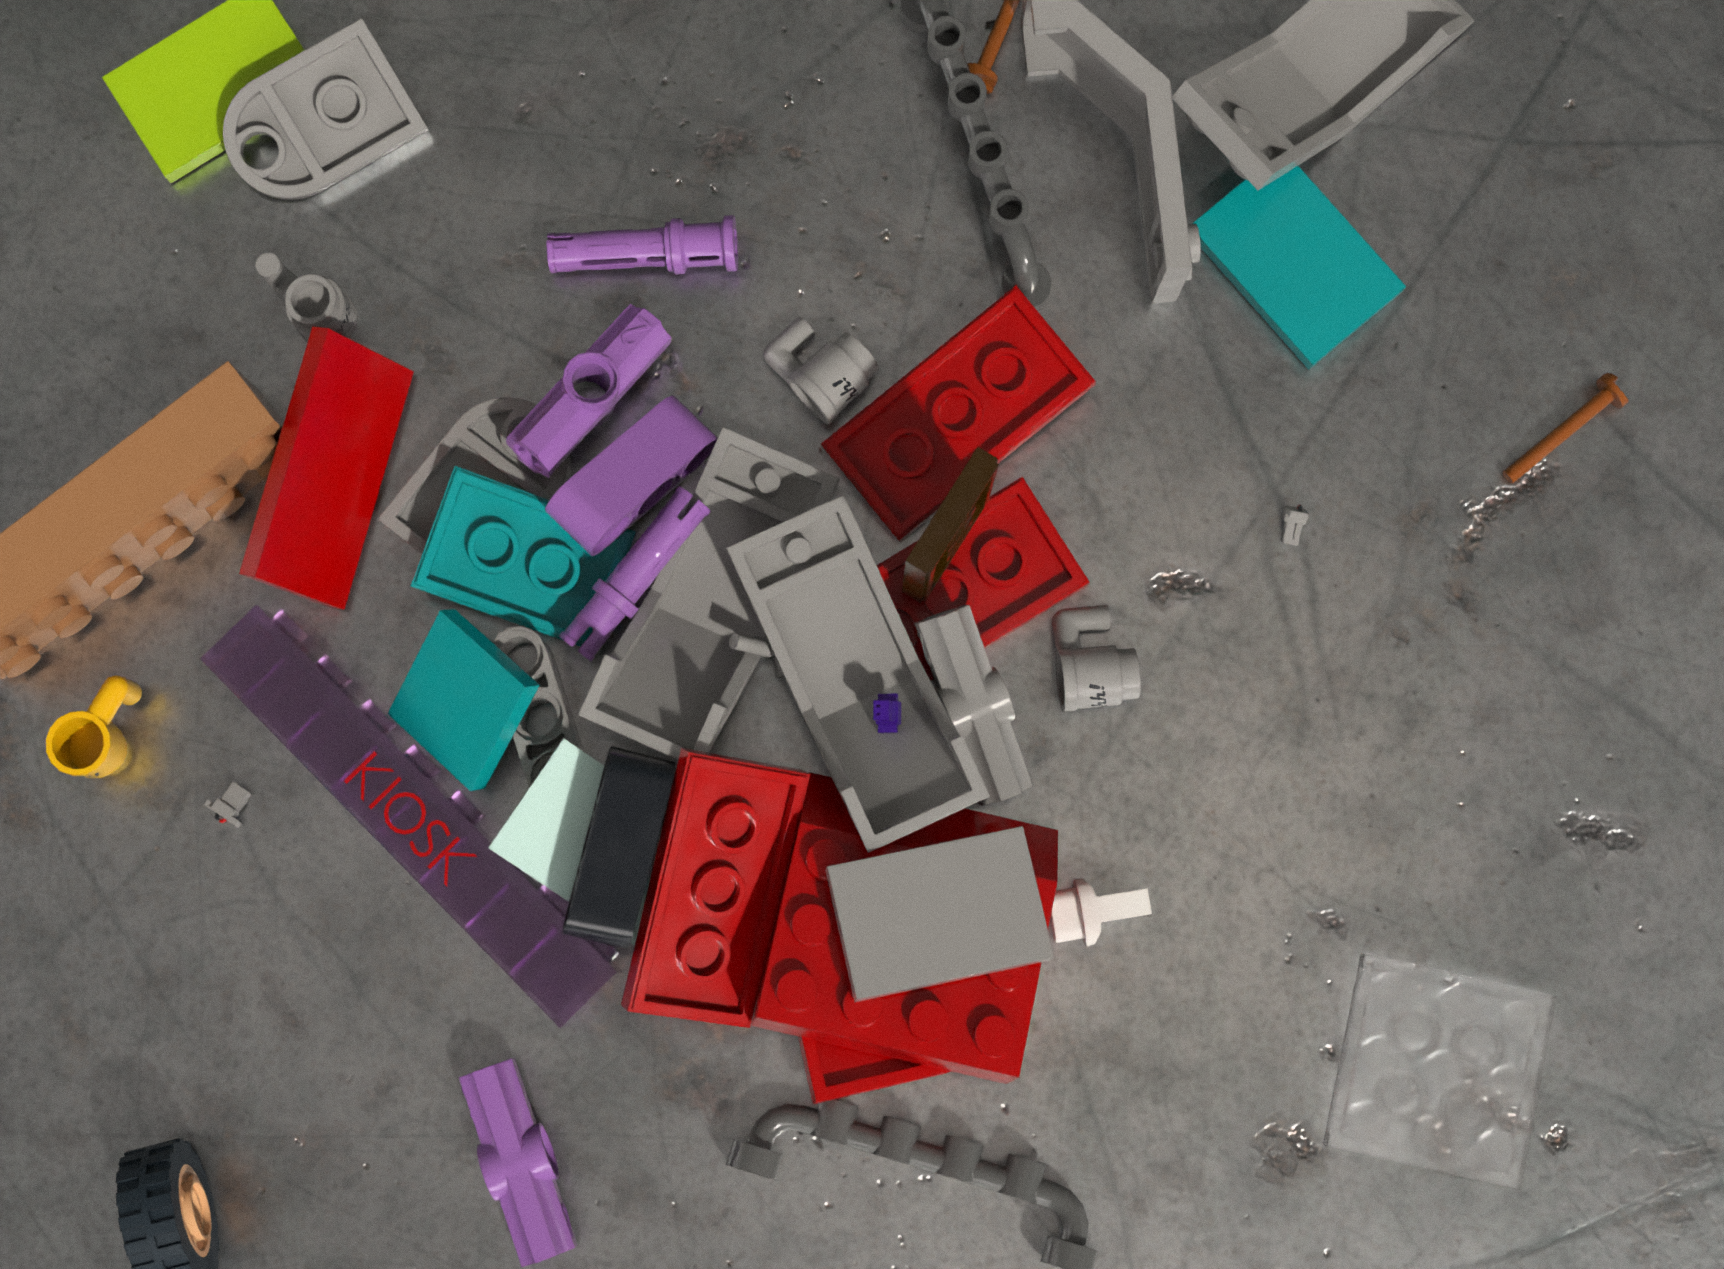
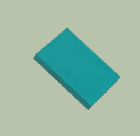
M1296 166L1260 190H1257L1248 180H1244L1192 223L1198 226L1201 249L1308 370L1350 337L1406 288V285L1299 166Z
M454 466L411 587L564 641L559 637L560 633L567 629L578 613L594 596L596 592L592 587L600 578L605 582L622 558L626 556L636 532L627 529L603 551L595 556H591L545 512V508L550 500ZM587 628L575 645L581 647L593 632V628Z

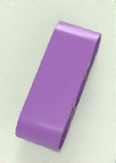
M671 395L657 404L567 480L552 496L545 508V512L591 556H595L608 547L692 474L710 456L718 437L675 396Z

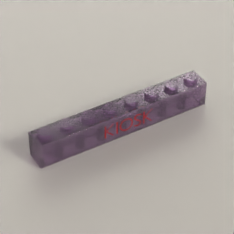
M256 604L200 660L560 1029L569 1027L623 973L613 962L620 954V951L614 946L562 934L569 902L546 886L542 885L540 887L528 874L490 850L488 847L493 838L478 824L486 816L483 811L460 789H457L451 796L434 779L441 771L438 765L416 744L405 750L396 741L390 732L397 724L372 699L369 698L361 705L345 689L353 681L352 678L329 655L325 653L317 660L301 644L309 635L287 612L281 609L274 616Z

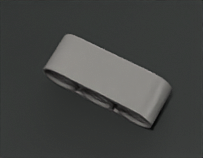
M518 626L507 628L498 633L492 643L507 656L514 647L520 644H531L537 649L536 664L527 674L540 686L513 735L523 771L530 787L563 738L583 752L585 750L553 652L549 645L534 631ZM538 704H552L557 712L555 726L545 735H531L526 728L528 712Z

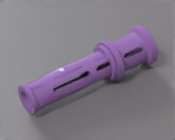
M725 215L722 222L685 224L682 218H672L670 222H665V226L661 228L589 231L583 233L554 232L547 234V260L551 273L667 266L668 271L674 272L675 275L685 274L687 268L725 266L728 272L738 271V239L734 215Z

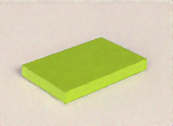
M227 0L104 75L102 79L165 178L170 183H173L225 151L223 141L224 118L235 95L252 80L305 50L272 0Z

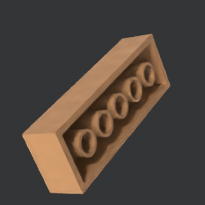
M229 361L213 371L0 533V679L6 676L14 678L28 671L41 658L39 654L41 649L57 637L61 639L67 638L83 629L92 619L90 614L92 610L109 597L111 599H118L134 590L143 580V575L141 574L160 558L162 560H169L181 554L194 541V536L192 535L211 519L220 521L232 515L243 505L245 501L243 495L262 480L264 482L267 481L284 421L261 391Z

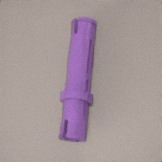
M681 486L675 489L673 496L626 556L618 563L604 582L600 578L592 587L596 592L594 596L578 613L567 629L560 633L559 637L573 647L587 628L592 627L593 632L578 649V652L589 661H593L595 654L625 616L631 619L639 609L634 604L649 588L657 575L704 517L710 514L711 510L698 500L682 520L678 519V514L693 497L691 493Z

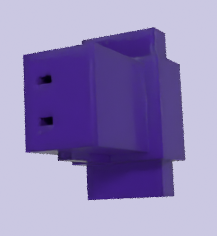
M897 693L878 694V700H873V720L878 724V733H898V725H901V702L898 701Z

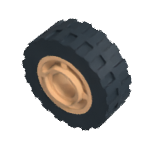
M177 1138L125 1152V1157H121L118 1163L119 1171L116 1172V1206L118 1207L119 1228L120 1232H122L126 1255L132 1266L131 1269H218V1251H220L213 1196L212 1192H210L205 1170L201 1166L200 1158L196 1151H193L192 1145L188 1141H184L183 1138Z

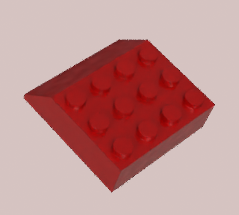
M809 772L810 778L751 1026L798 1037L811 1038L824 1043L1004 1084L1020 1077L1042 962L854 1002L825 870L827 866L1023 826L1047 928H1049L1058 882V830L964 808L868 853L832 777Z

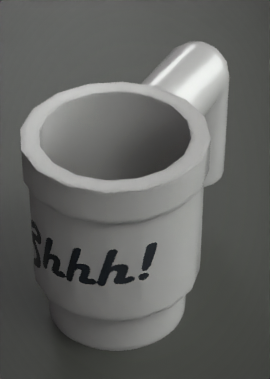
M263 253L257 258L255 262L256 271L271 288L285 298L287 318L307 343L312 326L329 328L349 339L351 338L358 320L356 307L334 281L325 276L314 274L297 277L273 253Z
M799 316L766 346L763 357L765 362L788 383L791 390L804 406L820 421L830 424L838 416V413L869 386L868 379L880 368L868 349L848 332H845L834 343L831 341L827 342L803 364L794 354L816 334L812 327Z
M1108 605L1058 610L1052 618V626L1056 647L1057 688L1062 711L1073 712L1077 709L1120 706L1122 700L1139 699L1141 694V677L1135 648L1117 650L1115 645L1081 648L1080 632L1110 630L1111 622Z

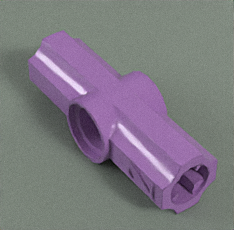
M629 304L585 353L578 354L572 358L564 369L563 377L507 436L506 444L513 450L518 460L534 473H540L549 478L594 427L600 426L609 420L615 410L616 403L670 345L671 336L663 328L661 321L645 308H638ZM582 382H594L601 386L605 394L600 398L588 399L579 395L574 387Z
M515 1058L459 1077L461 1089L481 1143L477 1145V1156L481 1172L490 1195L495 1201H500L521 1267L544 1261L577 1247L575 1232L572 1230L568 1211L563 1203L556 1179H559L556 1156L543 1124L540 1122L536 1123Z

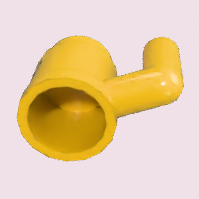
M119 675L108 677L86 712H69L59 717L50 727L46 737V753L51 764L60 772L87 778H103L118 770L127 756V742L121 729L111 721L121 704L127 706L134 705L141 699L142 689L140 685Z

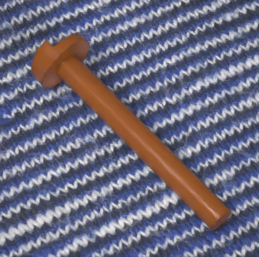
M1020 0L1003 1L978 62L967 63L970 73L979 76L984 81L987 94L992 93L997 84L998 76L991 68Z
M1605 373L1598 378L1596 385L1600 392L1502 472L1504 477L1513 484L1606 406L1612 404L1614 407L1621 409L1629 403L1625 394L1615 384L1618 377L1612 373Z

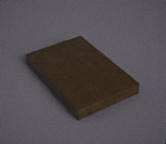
M977 447L906 559L902 592L919 603L922 601L926 602L987 505L999 467L996 457Z

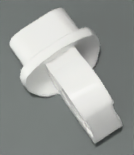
M1074 879L1073 888L1056 890L1050 918L1055 943L1083 939L1085 946L1094 945L1101 933V922L1152 914L1148 888L1096 896L1094 888L1085 879Z

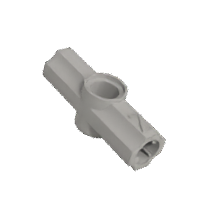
M970 605L946 610L914 623L923 647L924 656L937 686L935 690L957 732L963 736L990 797L977 803L984 806L990 803L1001 802L1032 788L1030 774L1024 763L1022 751L1010 723L1015 720V714L1008 689L995 667L991 668Z

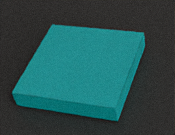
M456 609L440 610L387 714L469 791L486 788L540 684Z

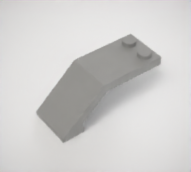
M1023 0L1020 21L1027 77L1059 74L1132 137L1152 304L1177 301L1185 281L1192 279V263L1200 262L1201 245L1197 224L1187 225L1170 79L1078 0Z
M1309 0L1270 35L1186 79L1173 94L1172 99L1185 112L1191 126L1205 134L1228 158L1234 172L1241 178L1248 180L1257 190H1260L1346 136L1461 35L1475 20L1456 0Z
M723 427L684 516L698 500L711 510L710 514L704 517L657 575L651 590L610 656H604L578 715L675 759H679L681 748L709 753L761 658L759 655L731 649L729 646L730 637L732 634L737 633L768 641L726 548L831 501L840 481L839 477Z
M845 495L726 548L808 730L868 853L990 797L963 736L957 732L918 659ZM878 694H898V701L901 702V725H898V733H878V724L873 720V700H878Z

